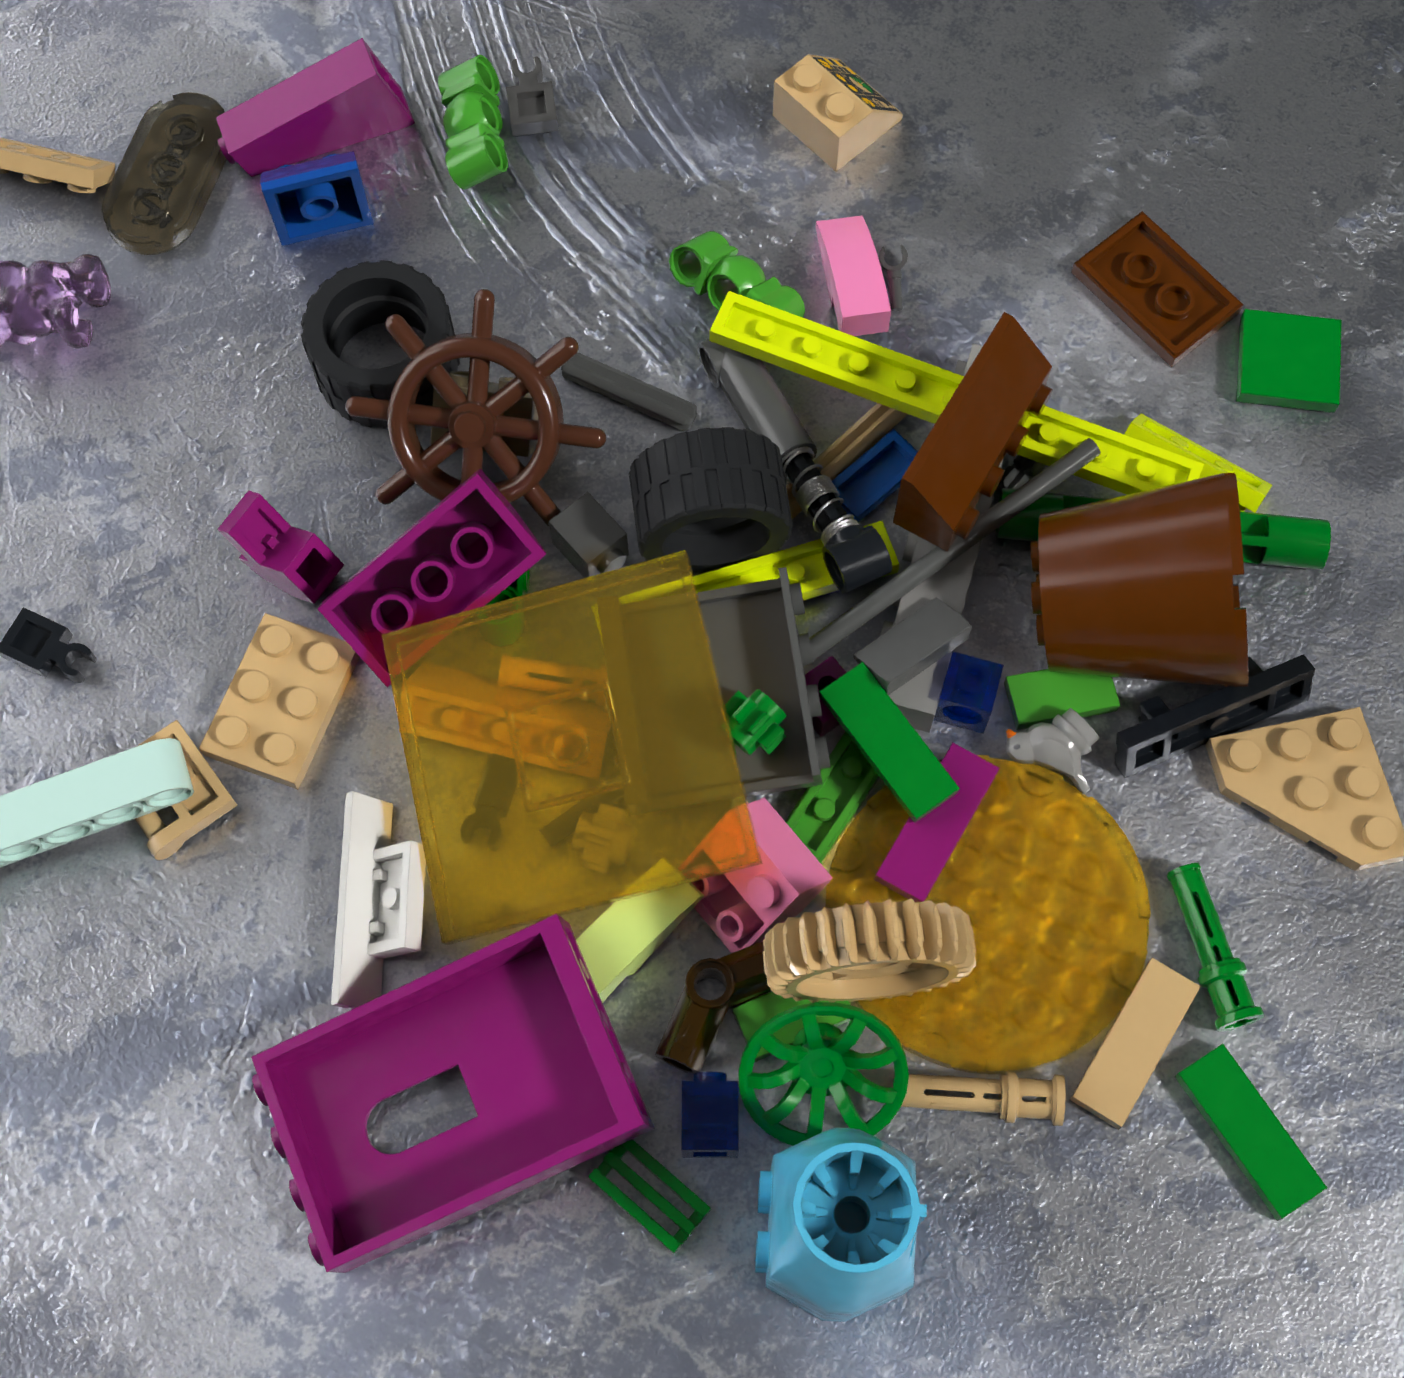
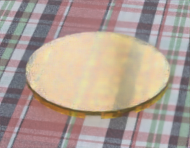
M977 755L1000 769L925 900H931L935 904L946 902L950 906L959 907L969 915L975 939L976 967L968 977H962L959 982H951L947 987H934L931 992L920 991L913 993L912 996L900 995L894 996L892 999L879 998L873 999L871 1002L869 1000H857L854 1002L858 1008L873 1014L888 1025L905 1050L929 1062L968 1073L1006 1074L1007 1071L1017 1073L1055 1063L1075 1053L1100 1034L1121 1011L1139 980L1147 956L1150 903L1144 874L1133 847L1113 817L1092 796L1087 797L1085 794L1083 795L1077 788L1062 779L1063 776L1034 764H1020L1005 759L989 758V755ZM884 786L868 800L866 806L857 814L850 826L846 828L831 863L829 874L833 879L826 887L825 907L832 909L842 907L845 903L849 905L864 904L867 900L870 903L885 902L888 899H891L892 902L908 900L874 880L875 875L910 817L887 786Z

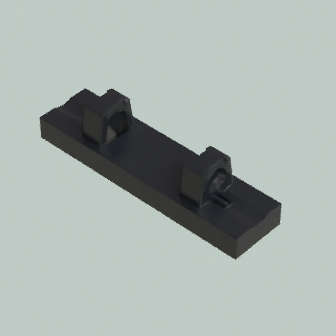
M1304 654L1265 671L1251 657H1248V687H1224L1172 710L1166 706L1158 695L1142 701L1139 704V724L1117 733L1115 764L1124 778H1127L1207 744L1210 738L1228 735L1306 702L1310 698L1315 668Z

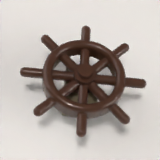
M481 289L474 296L472 333L453 335L441 339L429 347L424 344L402 316L398 314L389 316L385 322V327L411 361L399 375L392 390L390 400L352 396L345 404V409L351 416L388 421L391 445L402 469L377 488L375 493L377 501L388 505L414 484L432 497L442 501L478 469L482 470L483 451H485L507 476V479L493 483L509 503L523 496L544 523L549 526V521L558 515L561 510L539 485V482L554 463L560 445L565 444L597 449L601 448L606 442V434L599 428L564 424L560 396L550 377L551 374L577 354L579 350L578 342L572 337H564L536 359L518 344L492 335L495 297L488 289ZM470 358L469 371H451L449 374L441 365L454 359ZM490 361L503 366L513 373L515 377L499 378V383L489 382ZM425 378L434 387L433 406L415 404L418 391ZM415 425L431 427V445L425 450L420 444ZM459 448H463L461 480L447 474L438 467L439 464ZM534 451L532 458L526 466L517 458V456L529 457Z

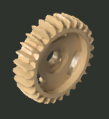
M911 898L903 902H892L891 899H888L885 902L870 903L867 900L864 904L849 905L845 903L842 907L832 909L823 907L822 911L815 913L804 912L801 917H788L784 923H777L765 934V939L763 940V961L765 975L767 976V986L776 995H780L784 999L793 998L795 1001L808 999L811 1003L818 1001H849L851 1003L857 1000H869L871 1002L873 999L879 998L892 999V997L900 995L912 996L915 992H931L934 987H947L951 982H959L962 977H968L976 967L975 939L969 915L957 906H950L946 902L935 904L931 900L914 902Z

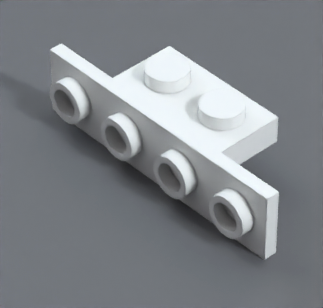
M354 791L346 793L331 998V1005L347 1009H354L381 996L383 961L385 958L421 951L427 845L412 840L391 845L393 804Z

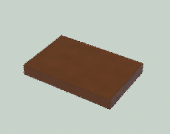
M1143 211L1073 264L1071 271L1080 282L1171 368L1240 314L1244 305Z

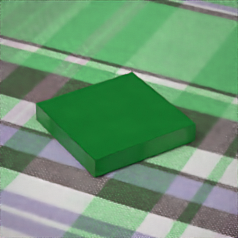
M1244 309L1240 317L1236 402L1335 413L1340 404L1342 320Z

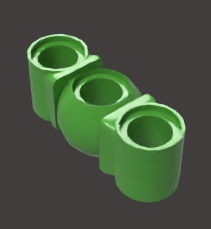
M477 55L441 73L438 77V86L442 95L441 101L446 107L443 116V125L448 136L445 140L446 147L448 148L445 155L446 166L453 181L463 190L476 186L508 169L504 140L499 137L503 126L502 117L497 107L500 105V99L497 96L500 91L499 79L490 61L483 55Z
M707 231L675 247L670 254L669 264L674 278L686 287H693L695 293L699 296L708 292L711 303L718 311L728 291L804 318V302L794 288L781 285L776 277L766 280L765 274L757 262L743 255H737L738 249L734 246H729L727 240L715 231Z

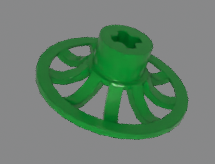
M814 1002L798 1005L772 1017L748 1041L742 1053L738 1069L739 1092L744 1107L753 1121L767 1134L792 1146L822 1132L825 1096L832 1095L839 1112L849 1128L860 1129L873 1136L891 1122L900 1110L907 1094L909 1080L906 1054L899 1039L889 1026L867 1011L837 1002ZM817 1015L838 1016L851 1020L845 1031L842 1032L832 1024L818 1023ZM802 1019L804 1028L795 1036L793 1045L785 1044L773 1035V1033L785 1025ZM865 1026L877 1034L887 1046L874 1053H858L850 1049L860 1038ZM761 1047L775 1057L788 1061L780 1069L769 1073L752 1072L755 1058ZM893 1062L895 1071L893 1087L879 1086L866 1079L857 1069H878ZM792 1080L787 1093L778 1104L765 1111L758 1101L754 1089H772ZM850 1086L870 1100L885 1104L878 1113L865 1122L854 1107L846 1087ZM806 1093L810 1094L806 1133L789 1129L779 1123L790 1115Z

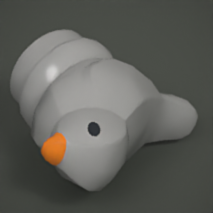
M1069 708L1062 716L1056 715L1052 724L1040 722L1030 726L1023 732H1015L1011 729L1006 730L1008 738L1006 752L1014 762L1034 764L1062 773L1073 782L1082 795L1090 790L1082 774L1081 756L1092 751L1091 746L1099 739V736L1075 710Z

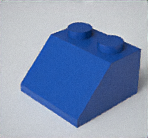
M354 151L330 154L321 159L296 165H284L275 170L261 173V189L282 246L374 224Z

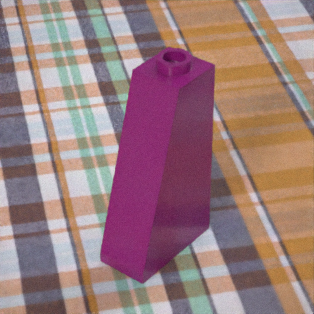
M363 38L216 117L222 137L218 139V144L223 155L230 164L238 163L251 177L415 124L401 87Z

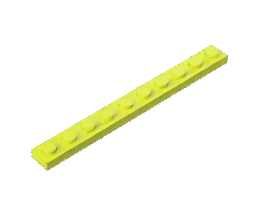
M728 291L709 331V341L933 424L937 422L964 378L962 375ZM1045 406L1039 417L1030 413L1023 425L1029 429V432L1017 455L1050 466L1087 438H1090L1097 444L1101 454L1073 475L1126 495L1199 479L1204 465L1201 462Z

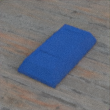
M895 429L832 480L840 494L839 498H843L842 508L846 514L853 515L854 520H857L858 523L900 488L903 475L918 453Z

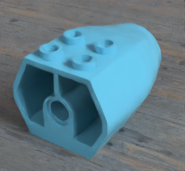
M832 1128L773 1155L771 1170L760 1171L758 1188V1213L768 1214V1231H758L755 1273H766L767 1289L822 1321L846 1322L904 1295L914 1287L917 1226L927 1216V1205L920 1204L916 1189V1163L914 1160L877 1137L854 1128Z

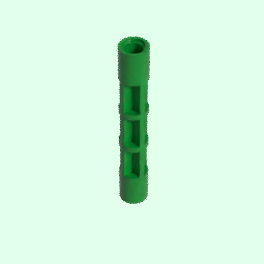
M1002 488L998 502L1014 492L1015 489ZM1046 493L996 529L995 536L998 539L1038 541L1040 514L1102 501L1107 498ZM1240 511L1244 563L1323 570L1328 559L1331 543V527L1328 520Z

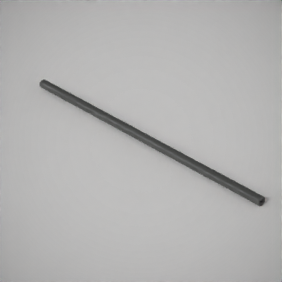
M1087 438L980 515L967 538L963 539L957 536L948 552L939 547L934 548L811 636L809 639L813 661L1098 457L1101 452L1097 444L1092 439ZM622 773L541 830L552 848L576 832L584 812L594 815L595 813L598 814L601 803L612 806L625 797Z

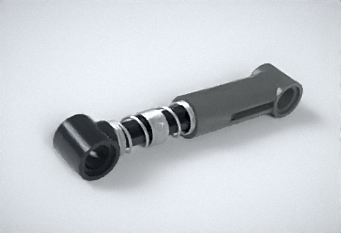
M709 339L698 343V354L706 375L714 387H721L745 428L754 431L756 434L771 439V442H774L779 447L785 481L793 485L792 494L805 515L813 518L814 530L822 533L821 541L824 544L822 548L823 559L836 587L842 593H847L891 573L892 562L880 534L874 527L867 526L864 528L859 525L857 520H854L853 515L846 514L841 506L843 498H839L840 494L837 488H835L830 477L820 473L823 468L822 465L813 462L817 454L814 442L762 360L713 343Z

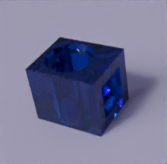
M952 651L934 721L984 734L993 710L1004 665Z
M712 1071L697 1072L693 1074V1081H682V1158H738L739 1081H727L726 1073Z

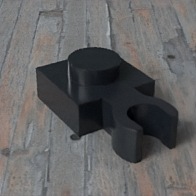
M24 607L0 642V656L44 678L48 676L55 665L60 668L68 679L81 683L84 682L85 678L79 671L71 668L72 663L82 657L94 663L97 661L95 655L87 646L80 643L68 644L73 634L67 627Z

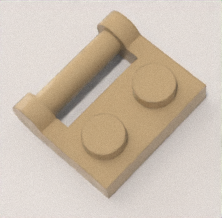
M175 720L139 744L142 745L165 738L180 740L194 789L191 797L172 805L179 818L168 826L163 823L156 811L135 819L149 839L147 848L156 860H163L172 856L182 847L185 841L238 806L178 720Z

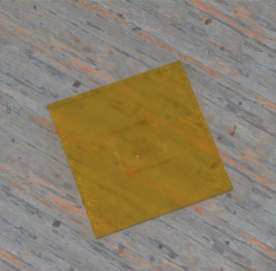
M686 550L382 634L442 944L450 945L539 922L556 913L562 916L763 864L694 575Z

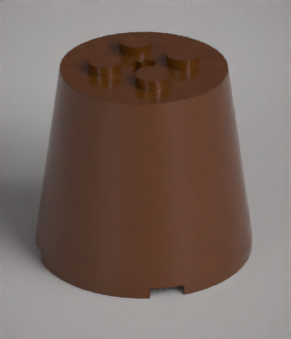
M1235 472L1221 473L1040 514L1038 541H1031L1033 573L1039 572V574H1036V582H1031L1033 614H1040L1036 615L1038 646H1045L1050 672L1227 687H1248L1246 608H1240L1239 585L1233 584V575L1244 574L1240 508Z

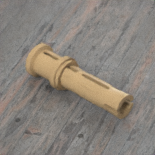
M1007 1071L1006 1074H1001L1000 1079L909 1074L907 1094L901 1107L999 1114V1119L1004 1120L1005 1123H1014L1016 1118L1051 1120L1053 1126H1062L1065 1115L1064 1075L1056 1074L1052 1080L1018 1078L1016 1072ZM924 1090L972 1092V1096L924 1094ZM985 1093L998 1094V1099L984 1098L983 1095ZM1022 1097H1046V1101H1026L1022 1100Z

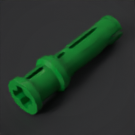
M1191 863L1171 870L1167 873V878L1173 887L1186 927L1202 966V969L1198 972L1199 977L1197 979L1200 986L1207 988L1218 1017L1214 1022L1217 1032L1237 1029L1262 1019L1265 1016L1261 1007L1254 1005L1244 975L1248 972L1244 962H1241L1240 958L1233 957L1218 913L1201 873L1200 864Z

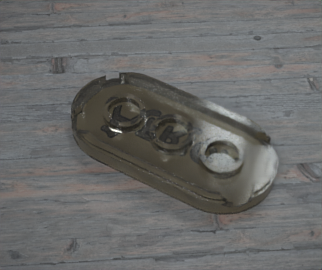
M191 92L172 95L174 100L168 101L165 104L162 101L157 102L142 117L102 202L101 210L107 230L112 239L123 249L140 255L165 253L184 243L195 230L227 161L218 144V139L222 137L216 120L217 116L225 112L221 105L209 96Z

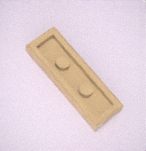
M1152 957L1069 1100L1118 1130L1122 1128L1201 986Z

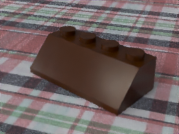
M1004 312L901 480L893 523L947 552L957 536L966 539L980 514V511L974 509L982 494L988 498L993 495L1005 471L999 467L1006 453L1013 457L1016 456L1029 432V429L1023 426L1030 413L1037 417L1040 416L1053 391L1052 388L1046 386L1052 365L1017 320L1008 313Z

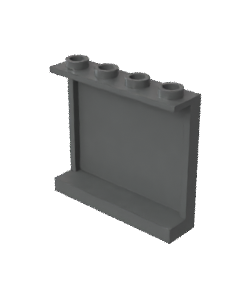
M786 567L778 568L780 575L778 579L627 605L622 604L619 596L598 599L626 806L634 816L823 785L821 769L831 768L826 736L815 737L812 717L822 716L817 684L806 685L804 666L813 665L814 663L809 634H798L795 615L805 614L800 582L790 584ZM756 689H759L769 696L787 715L779 724L784 729L786 737L770 754H767L759 746L749 756L721 731L720 728L729 720L723 715L724 712L721 708L738 690L748 698Z

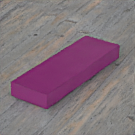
M955 743L951 744L941 764L960 788L958 793L916 823L909 817L875 875V881L907 899L912 898L914 902H923L928 897L1000 769Z

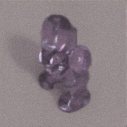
M82 254L69 262L38 260L34 261L29 267L15 260L0 261V346L5 342L30 345L35 342L36 338L57 333L60 334L63 341L69 347L76 349L88 347L93 337L91 320L80 319L78 309L83 302L96 308L107 306L111 298V284L100 258L91 254Z

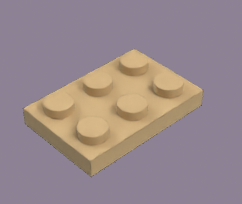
M265 613L199 750L206 757L299 790L360 656L344 640Z

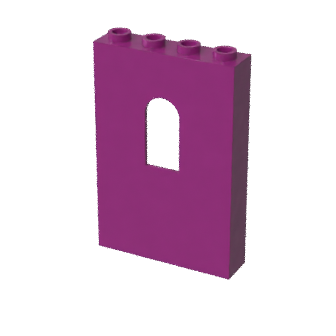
M557 913L251 1057L257 1072L252 1077L254 1090L262 1104L268 1106L275 1124L270 1130L273 1144L282 1158H287L294 1178L289 1181L291 1196L298 1209L306 1212L312 1229V1233L308 1235L309 1247L316 1262L320 1266H324L326 1272H349L655 1129L571 926ZM459 1065L476 1109L477 1117L400 1153L385 1154L378 1151L371 1144L367 1134V1121L371 1111L377 1104Z

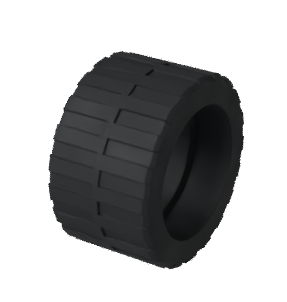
M380 260V262L366 261L336 272V275L326 279L319 285L317 292L311 295L308 300L306 312L302 315L301 326L303 333L301 338L320 392L324 394L329 406L332 409H336L345 419L358 422L361 426L370 428L376 426L386 429L388 428V421L355 417L348 414L345 409L346 401L352 396L390 400L392 390L399 375L411 359L407 357L403 361L385 368H359L339 359L345 345L361 330L375 324L385 323L387 318L393 314L402 316L410 326L422 331L425 334L422 341L427 347L441 339L455 335L445 296L440 288L432 283L430 277L404 263L401 265L385 260ZM460 358L441 365L450 374L451 371H458ZM426 378L420 386L415 404L433 406L434 387Z
M733 427L702 428L690 432L686 431L675 434V436L667 439L664 438L656 442L652 447L646 448L630 466L629 481L639 552L647 562L654 566L657 565L661 569L688 574L710 572L771 554L779 550L792 534L793 524L780 449L777 444L771 442V439L762 434L759 435L747 429H734Z

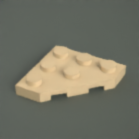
M1360 707L1218 736L1208 740L1205 747L1222 795L1238 804L1244 802L1270 817L1268 821L1305 843H1308L1310 840L1336 855L1338 862L1354 871L1404 861V828Z

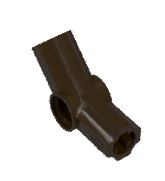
M763 941L721 958L702 959L692 965L687 972L683 992L655 1053L657 1058L686 1073L700 1075L726 1012H728L730 1007L771 992L770 987L767 986V976L764 971ZM713 977L720 980L726 987V990L721 997L714 1000H706L696 993L695 987L702 979Z

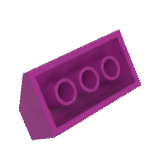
M478 469L329 595L318 607V610L388 688L543 558L546 552L514 507L485 473Z

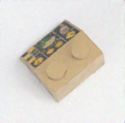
M808 54L774 80L773 117L835 172L899 123L903 117V114L838 58Z

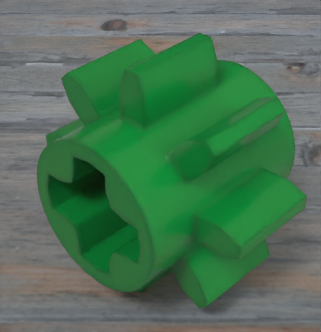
M756 689L748 698L738 690L721 708L724 712L723 715L729 719L720 728L721 731L749 756L759 746L767 754H770L786 737L784 729L779 724L787 715L769 696L759 689Z

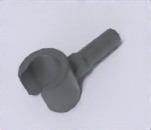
M901 245V263L896 266H890L884 260L885 250L883 246L879 253V262L883 269L887 270L891 311L903 310L901 269L907 262V250Z

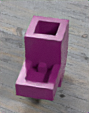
M248 490L217 529L241 553L239 559L253 572L288 595L313 604L316 603L344 566L340 559L315 533L292 527L256 492Z

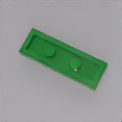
M863 662L819 692L820 699L914 823L958 793L960 789Z
M1221 1044L1174 1076L1277 1221L1283 1219L1327 1189V1186L1224 1044Z

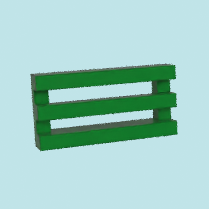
M633 1139L614 1147L612 1151L610 1150L603 1158V1162L588 1176L597 1187L673 1254L678 1251L711 1211L710 1206ZM628 1152L694 1210L689 1218L683 1215L621 1160L623 1156ZM612 1169L680 1228L674 1236L606 1178Z

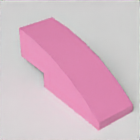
M863 216L816 221V232L831 307L835 308L839 331L852 336L888 332L891 307L878 255Z

